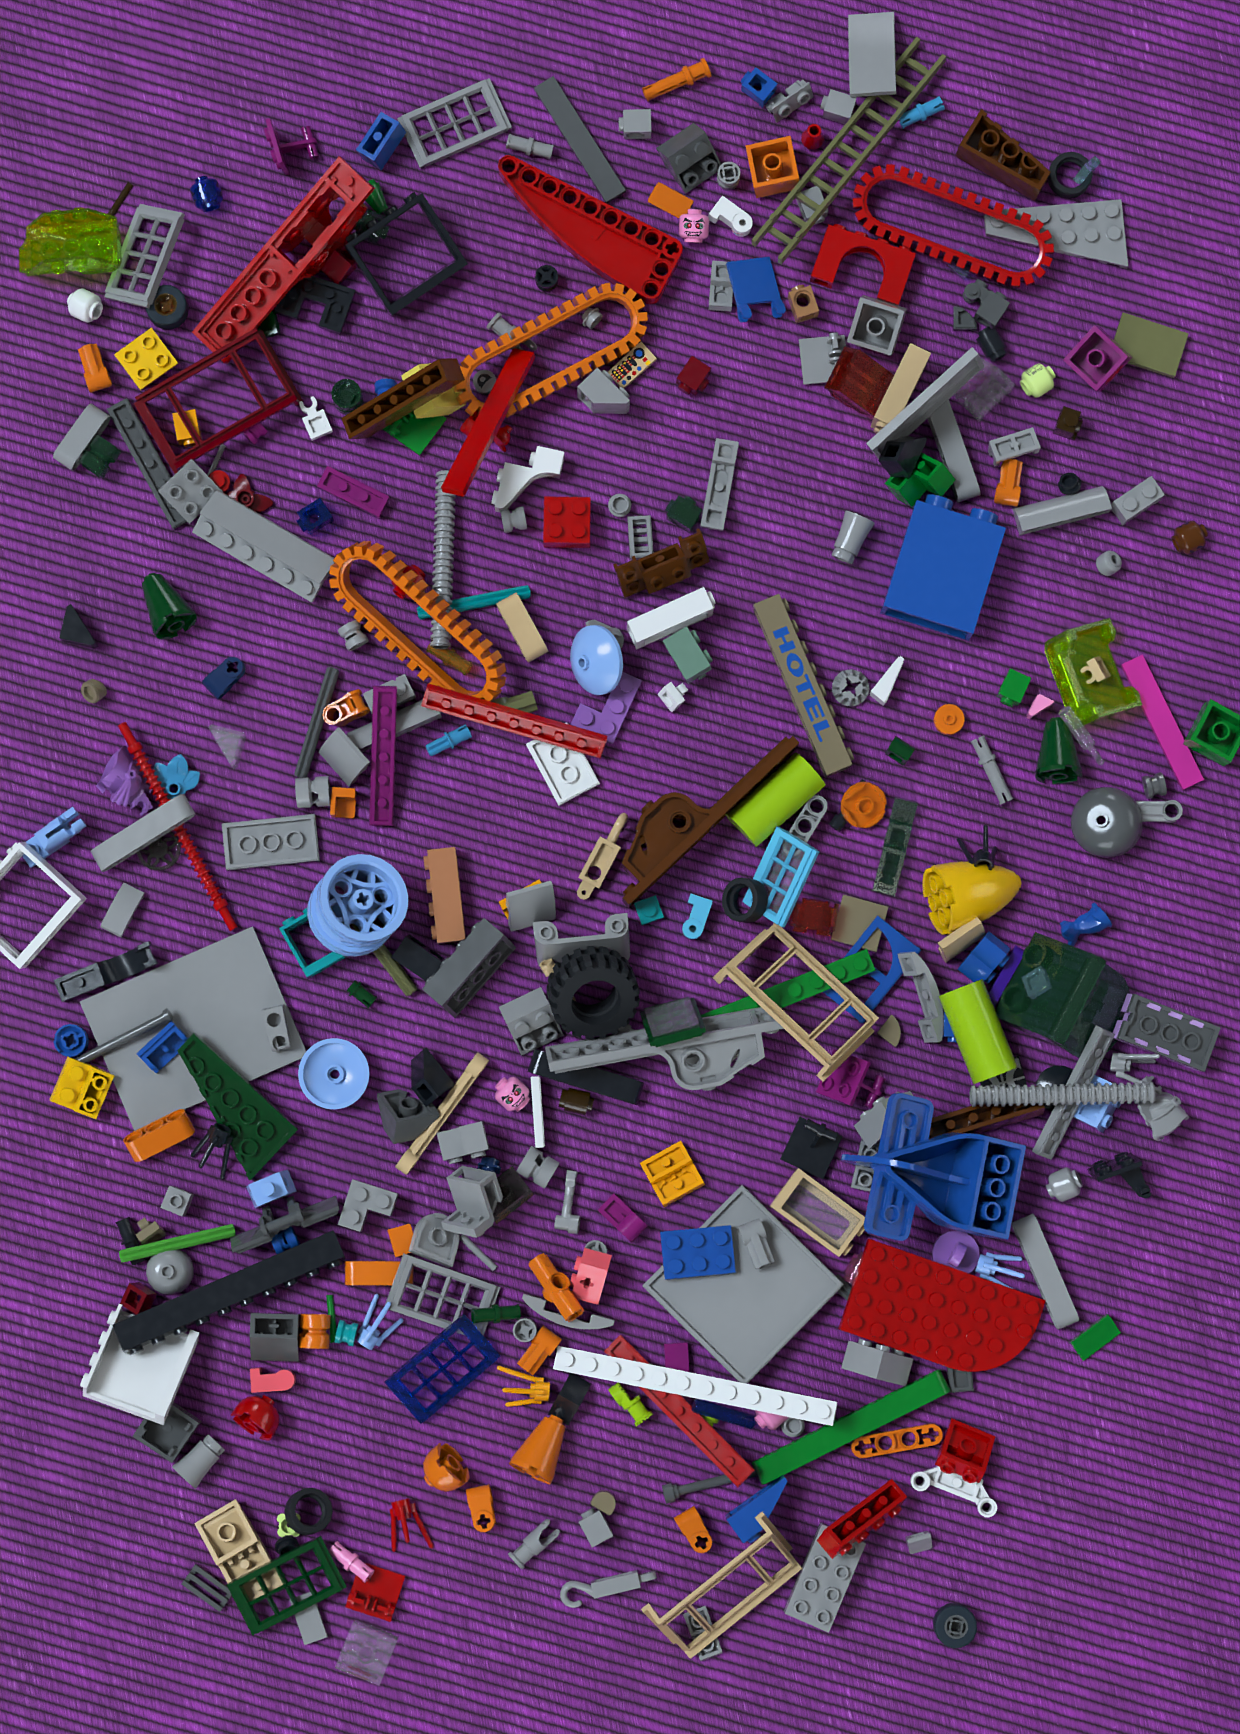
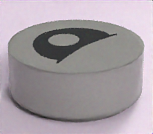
M481 370L473 378L474 388L481 394H489L496 382L495 375L489 370Z

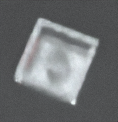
M354 1619L335 1668L380 1686L399 1637Z

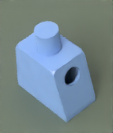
M288 1170L272 1174L246 1187L255 1209L297 1192Z

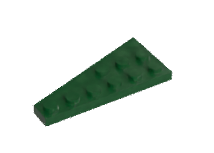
M194 1032L177 1051L196 1081L217 1123L224 1124L232 1130L230 1135L234 1136L231 1146L250 1181L299 1128Z

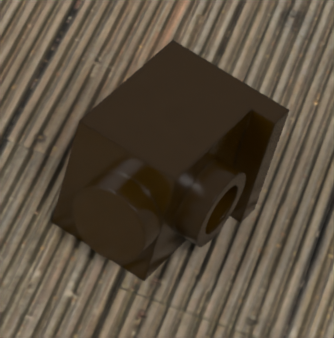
M1063 406L1053 434L1075 441L1083 422L1082 418H1079L1081 412Z

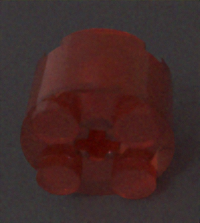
M802 898V903L796 902L789 919V926H793V931L807 933V929L816 930L817 935L830 936V933L836 930L839 903H834V907H830L828 901Z

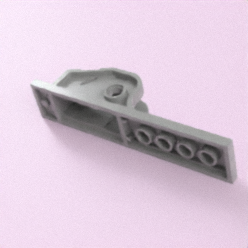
M762 1007L704 1017L702 1020L706 1032L702 1033V1036L660 1047L650 1046L644 1028L606 1035V1038L601 1039L596 1037L593 1040L585 1039L547 1046L545 1050L550 1072L555 1071V1074L661 1055L667 1059L672 1077L679 1086L688 1090L702 1089L709 1091L734 1078V1074L749 1064L754 1065L765 1057L761 1033L772 1034L784 1028ZM737 1058V1060H736V1062L734 1063V1065H733V1066H730V1065H731V1062H732L734 1059Z

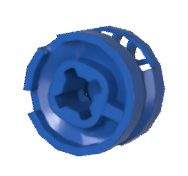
M67 1024L57 1030L53 1042L60 1054L74 1058L82 1055L87 1050L89 1037L80 1026Z

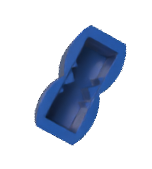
M988 931L964 959L958 970L973 982L983 979L988 984L996 975L993 970L997 966L1002 968L1010 957L1007 954L1011 948Z

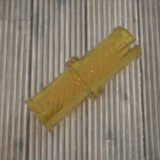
M430 644L427 647L426 652L431 653L442 660L445 666L450 665L464 676L470 672L473 666L472 662L456 654L457 651L453 648L451 650L449 648L435 649Z

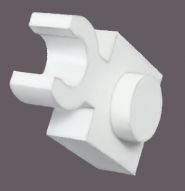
M312 396L311 401L313 404L310 408H306L302 401L299 402L302 412L308 415L302 418L311 441L333 432L324 410L316 411L318 404Z

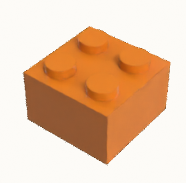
M791 136L745 146L756 198L792 191L800 181Z

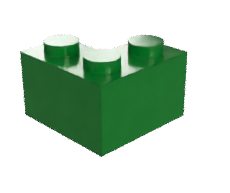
M921 452L910 478L890 476L884 484L897 500L912 507L926 490L935 495L943 496L956 479L943 463Z

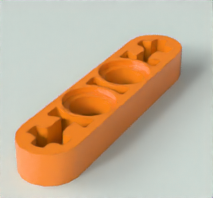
M933 1423L873 1433L853 1440L851 1451L858 1458H868L938 1444L943 1437L941 1428ZM929 1428L938 1432V1435L934 1436V1441H931L929 1437L922 1438L923 1443L919 1444V1435L916 1430L921 1429V1434L928 1433ZM905 1432H912L914 1434L915 1441L912 1445H904L902 1443V1435ZM888 1436L891 1439L892 1444L889 1449L883 1450L879 1447L878 1441L881 1437ZM870 1438H874L876 1452H872V1447L866 1448L863 1454L859 1450H855V1446L859 1445L858 1441L862 1440L864 1444H871Z

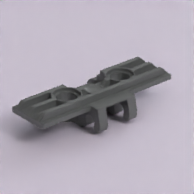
M294 1196L286 1198L289 1214L278 1219L274 1218L269 1206L262 1208L263 1215L258 1218L260 1226L230 1238L232 1252L242 1253L272 1241V1238L278 1234L279 1230L287 1229L292 1225H300L304 1228L337 1215L339 1210L337 1196L303 1209L300 1208L299 1203H296Z

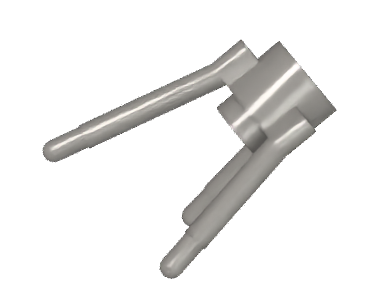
M1113 1053L1110 1070L1116 1072L1117 1078H1124L1133 1083L1138 1082L1141 1085L1144 1081L1125 1074V1072H1130L1132 1063L1154 1064L1156 1063L1155 1059L1160 1058V1055ZM1155 1087V1092L1160 1094L1162 1092L1161 1089Z

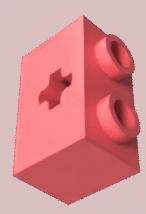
M584 1248L582 1257L577 1256L573 1270H577L578 1273H572L569 1286L573 1288L572 1293L576 1299L596 1305L599 1304L612 1255Z

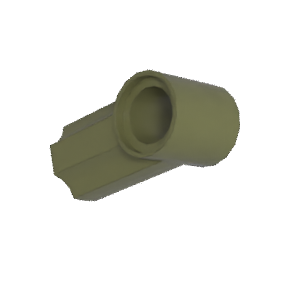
M532 691L510 698L502 697L491 701L528 713L538 711Z

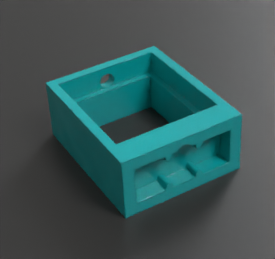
M307 908L302 911L303 915L295 919L292 916L283 921V926L279 930L306 977L309 979L348 956L331 952L314 963L307 965L289 933L308 922Z

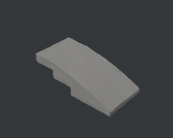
M894 12L848 15L850 97L896 94Z

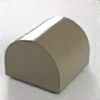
M607 1490L596 1492L590 1501L592 1506L607 1515L613 1513L616 1505L614 1495Z

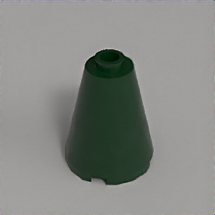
M151 573L144 578L142 589L154 635L159 640H166L178 636L177 631L184 629L185 632L189 630L197 620L195 611L162 574Z
M1061 717L1051 718L1050 721L1045 723L1035 778L1041 783H1045V779L1052 780V784L1057 785L1077 781V776L1082 777V769L1069 723Z

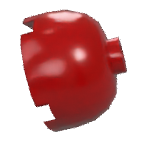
M265 1395L262 1398L249 1396L241 1400L231 1413V1416H235L233 1420L241 1428L252 1435L254 1432L262 1434L260 1439L266 1441L272 1439L277 1431L280 1420L278 1411L273 1406L275 1402Z

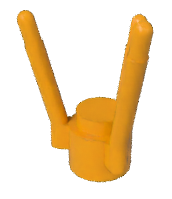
M497 1366L499 1371L535 1382V1384H530V1389L503 1388L502 1391L505 1393L529 1394V1398H532L507 1402L505 1404L506 1407L542 1404V1401H549L550 1382H544V1378L534 1377L510 1368Z

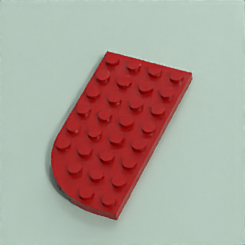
M868 1239L838 1329L955 1370L967 1372L986 1371L1007 1363L1026 1347L1036 1331L1046 1300Z

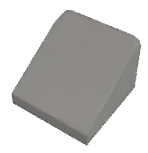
M927 1531L909 1535L905 1538L910 1554L932 1548L931 1535Z

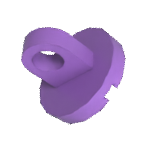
M957 1230L948 1231L939 1236L932 1249L933 1261L966 1273H971L974 1270L980 1256L979 1248L974 1238L967 1233Z

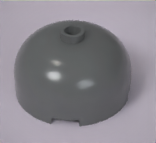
M1100 787L1088 791L1077 801L1071 815V830L1076 842L1088 853L1102 858L1121 856L1131 850L1138 842L1143 829L1141 809L1137 802L1126 792L1113 787ZM1104 816L1106 822L1101 825L1099 817Z

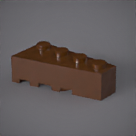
M982 108L961 141L955 157L1033 201L1037 199L1050 175V171L1031 153L1024 151L1019 146V142L1014 138L1011 139L997 122L994 123L988 118L987 113Z

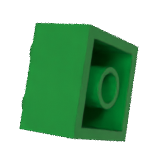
M1212 699L1202 705L1183 745L1221 766L1231 763L1240 746V715Z

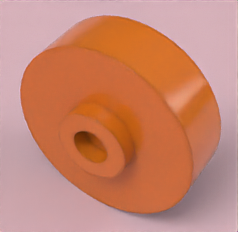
M945 704L938 708L933 718L935 728L944 735H953L959 732L965 720L962 710L953 704Z

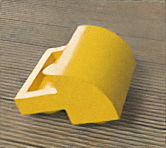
M67 1057L49 1100L80 1114L97 1119L114 1075L89 1063Z

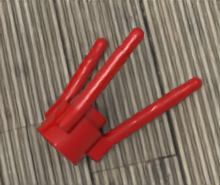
M410 1498L391 1502L392 1509H389L391 1515L392 1551H396V1516L397 1521L401 1520L405 1542H410L406 1519L411 1518V1512L429 1548L432 1549L434 1545L416 1510L415 1503L411 1504Z

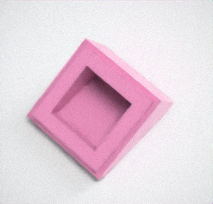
M1041 694L1037 695L1026 718L1034 717L1050 707L1054 701Z

